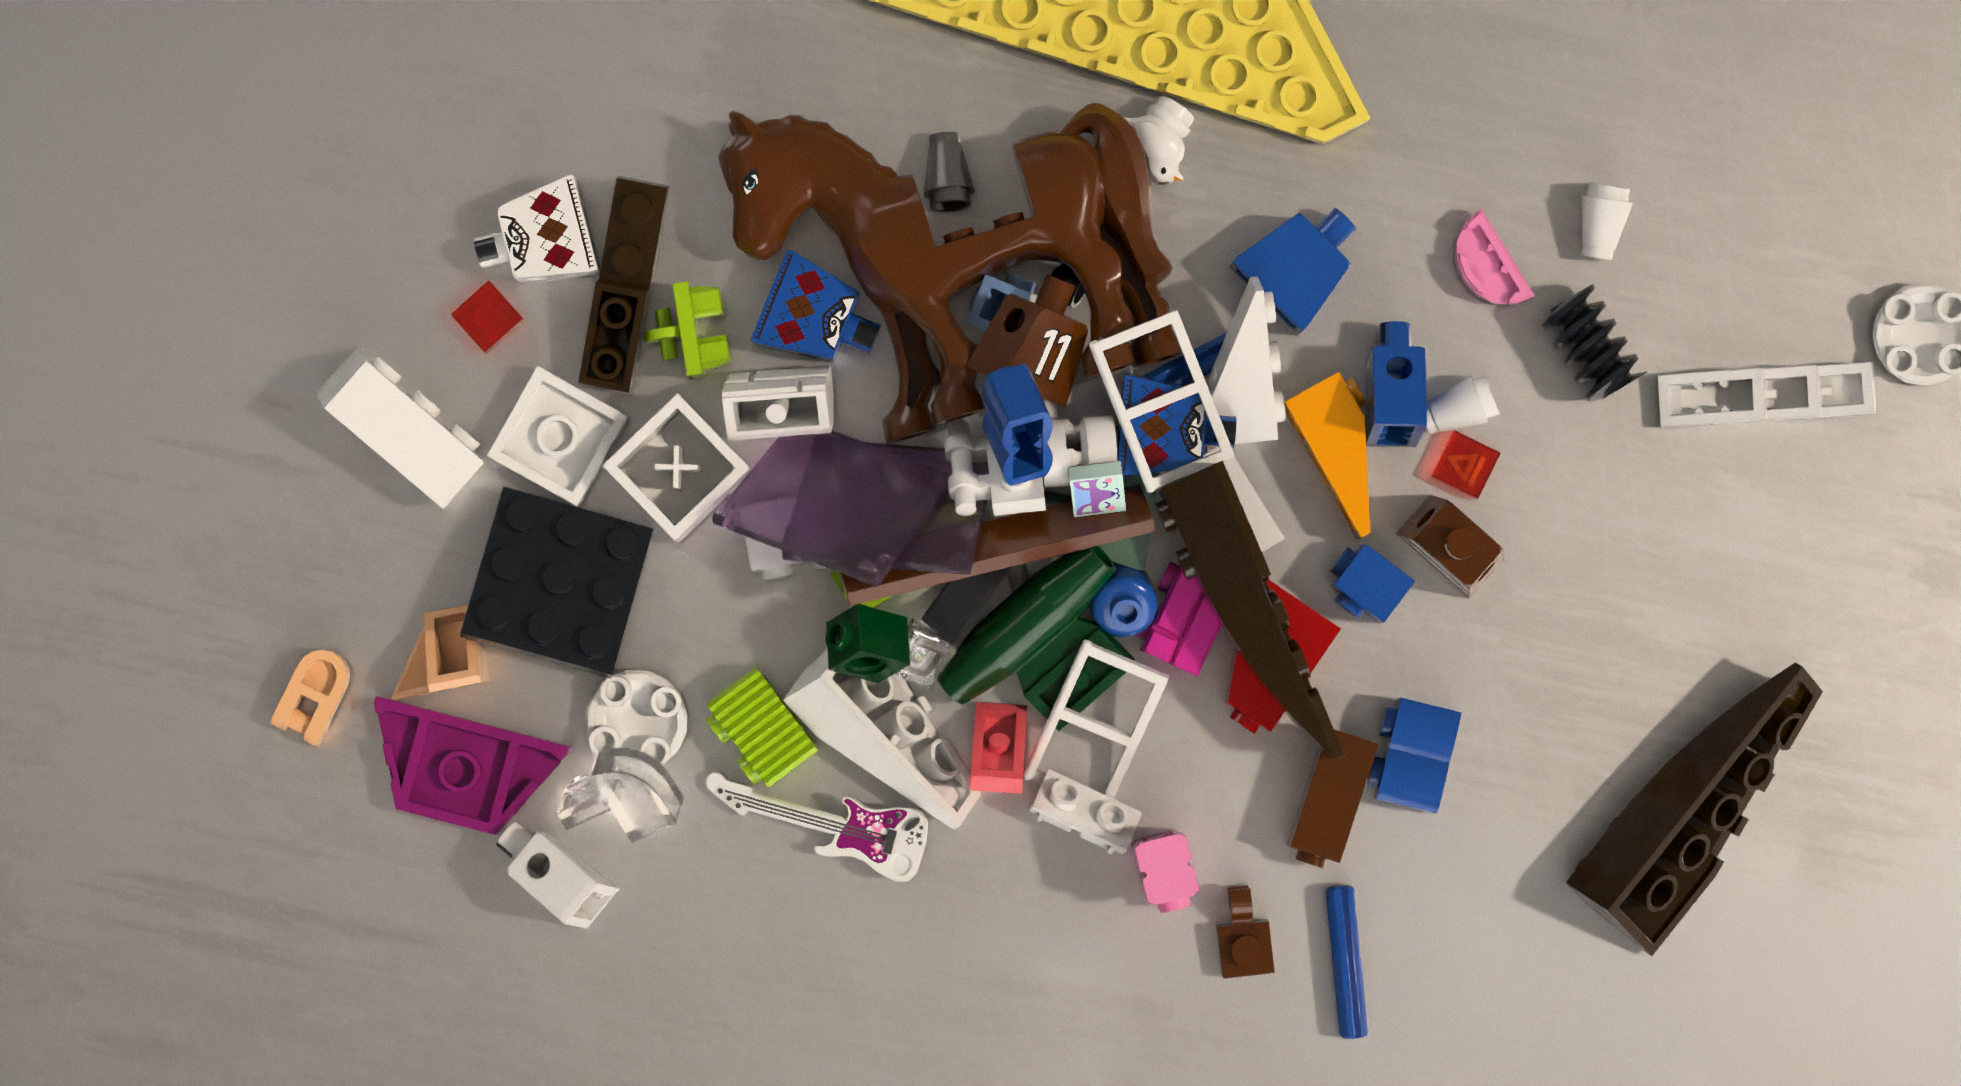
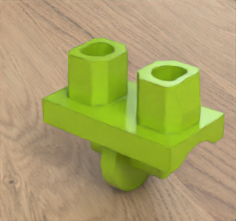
M688 281L673 283L679 325L673 326L670 308L656 309L657 329L643 332L644 342L660 343L662 360L669 361L678 359L675 340L681 339L687 376H690V379L706 377V370L716 369L731 363L727 335L700 338L697 324L699 319L724 316L721 292L719 287H692Z

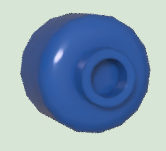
M1114 563L1116 571L1089 603L1090 611L1096 624L1109 635L1117 637L1135 636L1146 630L1153 622L1158 608L1157 595L1146 571Z

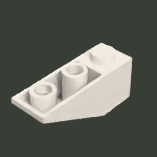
M1258 276L1250 277L1206 382L1218 414L1236 416L1235 445L1278 440L1277 422L1286 421L1282 390L1274 391L1272 373L1281 372L1277 341L1269 342L1267 323L1276 322L1274 297L1272 291L1264 292Z

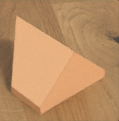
M468 605L423 613L424 626L392 694V700L397 701L490 682L483 643L460 637Z

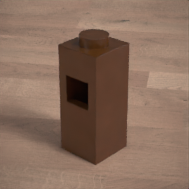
M1335 729V734L1344 755L1336 759H1330L1318 747L1286 844L1298 849L1295 857L1296 860L1324 869L1328 859L1338 863L1341 861L1378 747L1377 743Z

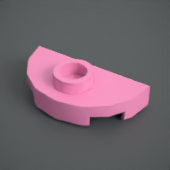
M1480 209L1464 223L1456 240L1455 263L1461 280L1476 296L1493 304L1515 305L1535 297L1485 213Z

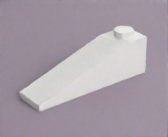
M826 649L804 670L783 701L819 739L954 830L959 827L981 793L980 791L970 790L971 776L950 740L940 738L926 713L933 709L924 695L919 698L915 695L902 672L908 669V666L878 684L830 671L828 668V649Z

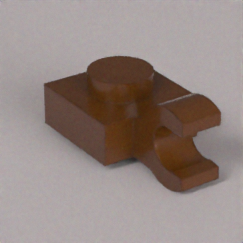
M1248 885L1227 887L1231 923L1216 925L1223 979L1275 973L1268 919L1253 921L1251 891Z

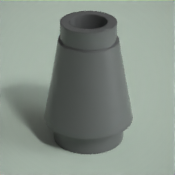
M956 132L932 134L929 136L930 146L928 148L924 197L929 199L930 209L934 211L949 212L965 209L971 205L970 196L975 193L963 147L960 143V135Z

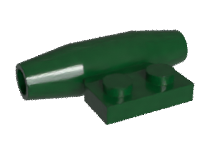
M1100 546L1066 553L1035 572L974 626L938 671L936 677L944 691L954 701L964 705L1017 672L1023 696L1048 719L1083 640H1089L1093 644L1135 661V658L1112 635L1102 630L1095 622L1079 617L1115 573L1116 568L1112 560ZM1088 656L1065 707L1081 713L1120 679L1126 671ZM1059 719L1056 729L1060 731L1069 722Z

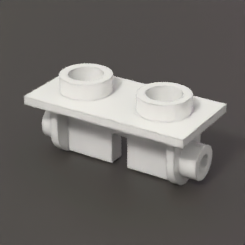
M1048 769L1029 810L1038 815L1036 820L1039 822L1042 820L1069 833L1072 828L1080 831V838L1106 849L1110 855H1112L1113 851L1121 854L1126 853L1142 815L1141 811L1051 769Z

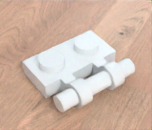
M954 420L949 423V437L945 440L944 447L945 457L951 462L952 475L948 478V491L950 498L955 501L957 514L962 516L972 515L977 509L976 501L992 499L994 516L1046 510L1043 477L1010 486L1003 477L986 434L985 437L974 438L969 433L968 422ZM988 462L989 474H975L972 463Z

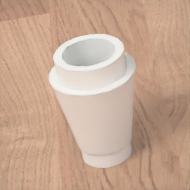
M1589 182L1587 195L1582 194L1583 249L1581 255L1612 260L1614 250L1633 202H1628L1630 189Z
M1470 375L1428 401L1426 428L1430 435L1437 432L1489 424L1488 418L1500 414L1486 376L1473 380Z

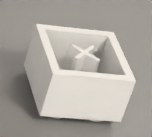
M678 393L602 465L668 535L678 543L753 472Z

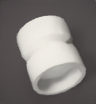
M1112 415L1083 417L1079 425H1073L1068 418L1052 419L1053 429L1048 444L1052 451L1053 462L1050 471L1043 477V487L1070 486L1068 467L1118 461L1115 424Z

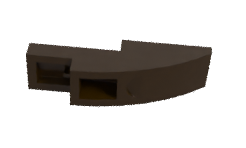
M623 176L616 178L599 279L595 284L578 383L627 393L631 390L663 239V234L661 233L669 185Z

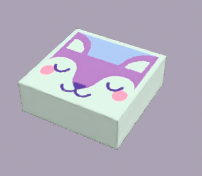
M1121 461L1068 467L1074 517L1126 511Z

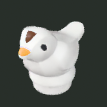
M1160 96L1155 104H1151L1148 107L1147 115L1137 118H1124L1136 129L1143 147L1151 180L1158 185H1168L1173 181H1182L1183 179L1179 172V163L1182 161L1185 151L1182 139L1190 133L1189 126L1194 121V117L1176 101L1166 96Z

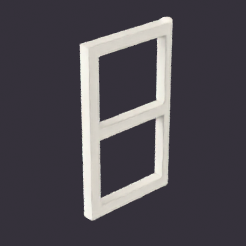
M1178 310L1102 340H1093L1089 343L1090 350L1148 493H1152L1161 486L1194 474L1220 461L1224 462L1235 457ZM1171 324L1194 382L1125 409L1103 351ZM1198 393L1221 450L1152 477L1130 420Z
M1083 640L1025 768L1023 778L1027 781L1042 784L1046 773L1037 768L1059 719H1062L1126 746L1104 795L1114 799L1166 687L1169 675L1093 644L1089 640ZM1088 656L1154 683L1131 734L1065 707Z

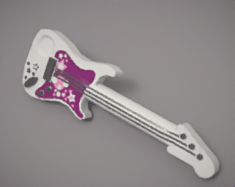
M714 772L706 779L708 789L741 816L748 814L750 811L834 835L835 837L831 844L818 845L814 848V851L819 855L827 857L851 856L866 862L878 873L896 882L911 880L919 869L927 842L928 831L927 818L920 810L912 807L876 809L867 807L856 798L848 796L842 799L849 812L848 817H843L754 792L755 788L753 786L729 780L722 772Z

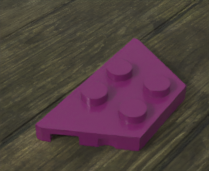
M376 696L374 701L375 712L378 713L384 741L382 746L386 765L389 767L392 780L390 785L395 809L498 835L567 757L571 746L381 696Z

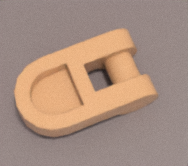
M329 650L312 651L305 655L297 665L272 716L270 724L283 731H286L289 727L303 734V741L318 747L323 741L331 720L348 688L350 670L345 659L338 653ZM303 696L319 703L313 716L298 709Z

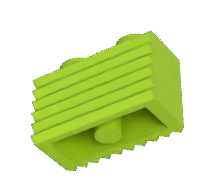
M759 667L752 669L706 704L712 712L705 719L723 744L729 739L733 740L743 754L736 761L754 785L763 780L768 788L820 750Z

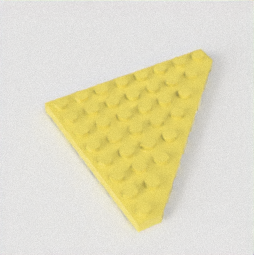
M867 0L1320 144H1325L1370 120L1366 108L1309 0Z

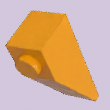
M1337 372L1285 401L1284 405L1288 419L1357 540L1370 533L1365 416L1360 407L1366 405V401L1354 379L1351 377L1344 381L1340 372Z

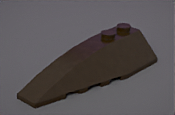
M1223 461L1161 488L1159 493L1162 501L1154 503L1165 531L1176 530L1183 549L1176 551L1175 554L1186 580L1188 581L1196 577L1225 634L1257 680L1287 716L1330 759L1343 756L1344 753L1321 696L1316 687L1312 688L1308 678L1311 677L1304 654L1295 639L1291 640L1287 630L1290 629L1289 617L1284 605L1274 590L1270 591L1266 581L1269 580L1271 573Z
M1796 662L1750 692L1695 736L1655 774L1628 803L1620 815L1610 823L1604 835L1588 855L1577 864L1575 871L1565 882L1591 909L1650 956L1654 955L1718 874L1724 863L1723 860L1718 858L1724 844L1731 833L1738 837L1740 836L1749 820L1742 813L1757 789L1765 793L1775 775L1772 772L1774 769V758L1778 751L1791 748L1823 693L1803 666Z

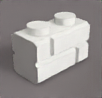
M830 365L757 371L756 375H752L750 372L728 373L722 389V404L728 441L831 433L836 416V404Z

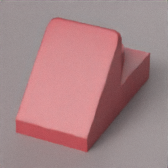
M976 702L970 790L1022 794L1027 705Z

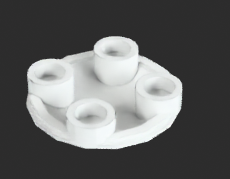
M1919 283L1902 287L1885 300L1875 316L1872 338L1876 356L1890 374L1905 383L1927 386L1947 381L1953 375L1961 373V295L1959 293L1952 292L1941 285Z
M626 670L613 675L611 679L607 678L593 692L585 712V731L589 738L590 748L607 764L623 771L646 772L663 766L679 751L687 733V710L680 693L666 678L647 670Z

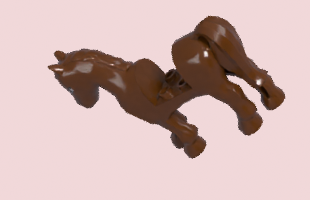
M1091 103L1086 105L1056 132H1044L1011 143L1032 215L1031 218L1025 219L1023 212L1009 214L994 220V228L989 231L975 234L973 227L946 234L943 236L944 244L936 247L913 174L897 175L891 167L880 165L871 152L859 146L847 135L837 132L826 122L810 121L800 115H788L781 119H770L756 124L741 113L735 111L729 113L730 122L728 126L732 137L721 148L718 159L728 190L733 195L732 237L736 247L746 256L756 260L769 259L781 250L793 222L811 207L839 237L851 270L866 296L883 316L892 341L899 376L898 397L892 409L882 420L887 444L926 434L937 429L936 425L966 418L986 409L982 395L975 386L979 372L967 367L977 345L966 336L948 306V302L953 296L982 281L985 274L991 276L998 271L1028 260L1063 262L1074 272L1085 291L1091 312L1090 342L1102 340L1169 313V303L1163 298L1157 285L1169 277L1173 266L1170 259L1161 251L1153 235L1151 220L1152 184L1143 147L1136 129L1121 114L1103 104ZM1084 132L1090 133L1095 140L1094 146L1079 135ZM1170 324L1133 339L1131 345L1127 341L1107 349L1103 353L1112 373L1131 365L1134 368H1140L1182 354V350ZM926 335L933 343L939 355L941 380L939 370L934 365L930 356ZM1088 343L1081 354L1085 379L1101 376ZM940 384V388L931 404V412L928 407V404L933 393Z

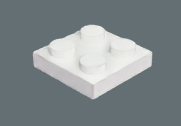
M537 366L487 456L579 507L629 417Z

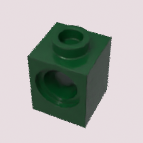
M856 604L826 622L825 642L828 649V668L830 671L879 684L910 665L907 617L866 605Z

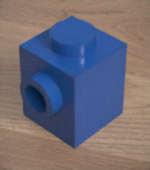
M1366 544L1360 545L1356 552L1347 547L1330 569V572L1337 576L1330 585L1332 589L1339 593L1334 601L1354 617L1359 619L1363 613H1366L1378 623H1384L1415 582V580Z

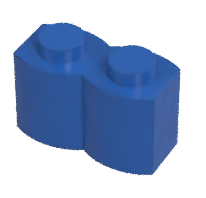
M1025 363L1017 366L1001 367L989 373L983 382L982 396L988 408L983 418V428L1003 477L1012 486L1045 477L1050 471L1053 455L1048 440L1052 433L1053 423L1029 367Z
M1401 697L1397 699L1395 707L1386 706L1379 736L1388 738L1383 758L1374 756L1367 781V786L1375 788L1373 799L1437 814L1462 712Z

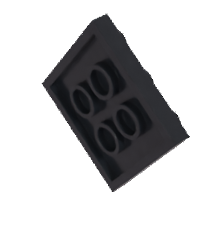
M503 486L460 637L611 679L653 528Z

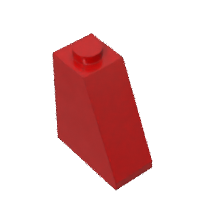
M1268 580L1266 582L1270 591L1274 590L1289 617L1290 629L1287 630L1291 640L1295 639L1311 674L1341 628ZM1234 647L1225 703L1234 708L1229 718L1254 735L1260 727L1267 732H1271L1284 714V711L1257 680Z

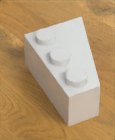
M356 347L318 390L316 395L324 409L444 509L483 465L484 461L475 452L480 443L458 424L450 430L436 417L442 410L419 390L413 396L410 395L398 384L402 376L379 356L373 362Z

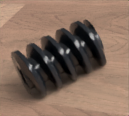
M1594 284L1552 308L1550 316L1542 325L1545 331L1561 328L1562 332L1553 342L1556 349L1572 346L1573 349L1564 359L1566 366L1583 364L1584 367L1574 378L1578 384L1594 382L1593 387L1585 395L1587 401L1604 399L1647 373V371L1635 374L1630 373L1631 368L1639 360L1636 354L1620 357L1619 352L1628 342L1625 336L1609 339V333L1617 325L1616 320L1613 318L1598 321L1597 317L1606 307L1605 302L1587 303V298L1595 290Z

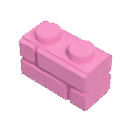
M1171 830L1135 839L1131 847L1136 867L1141 872L1138 875L1146 901L1157 905L1161 913L1191 906L1189 897L1194 896L1199 891L1194 867L1189 863L1192 858L1186 836L1182 832Z

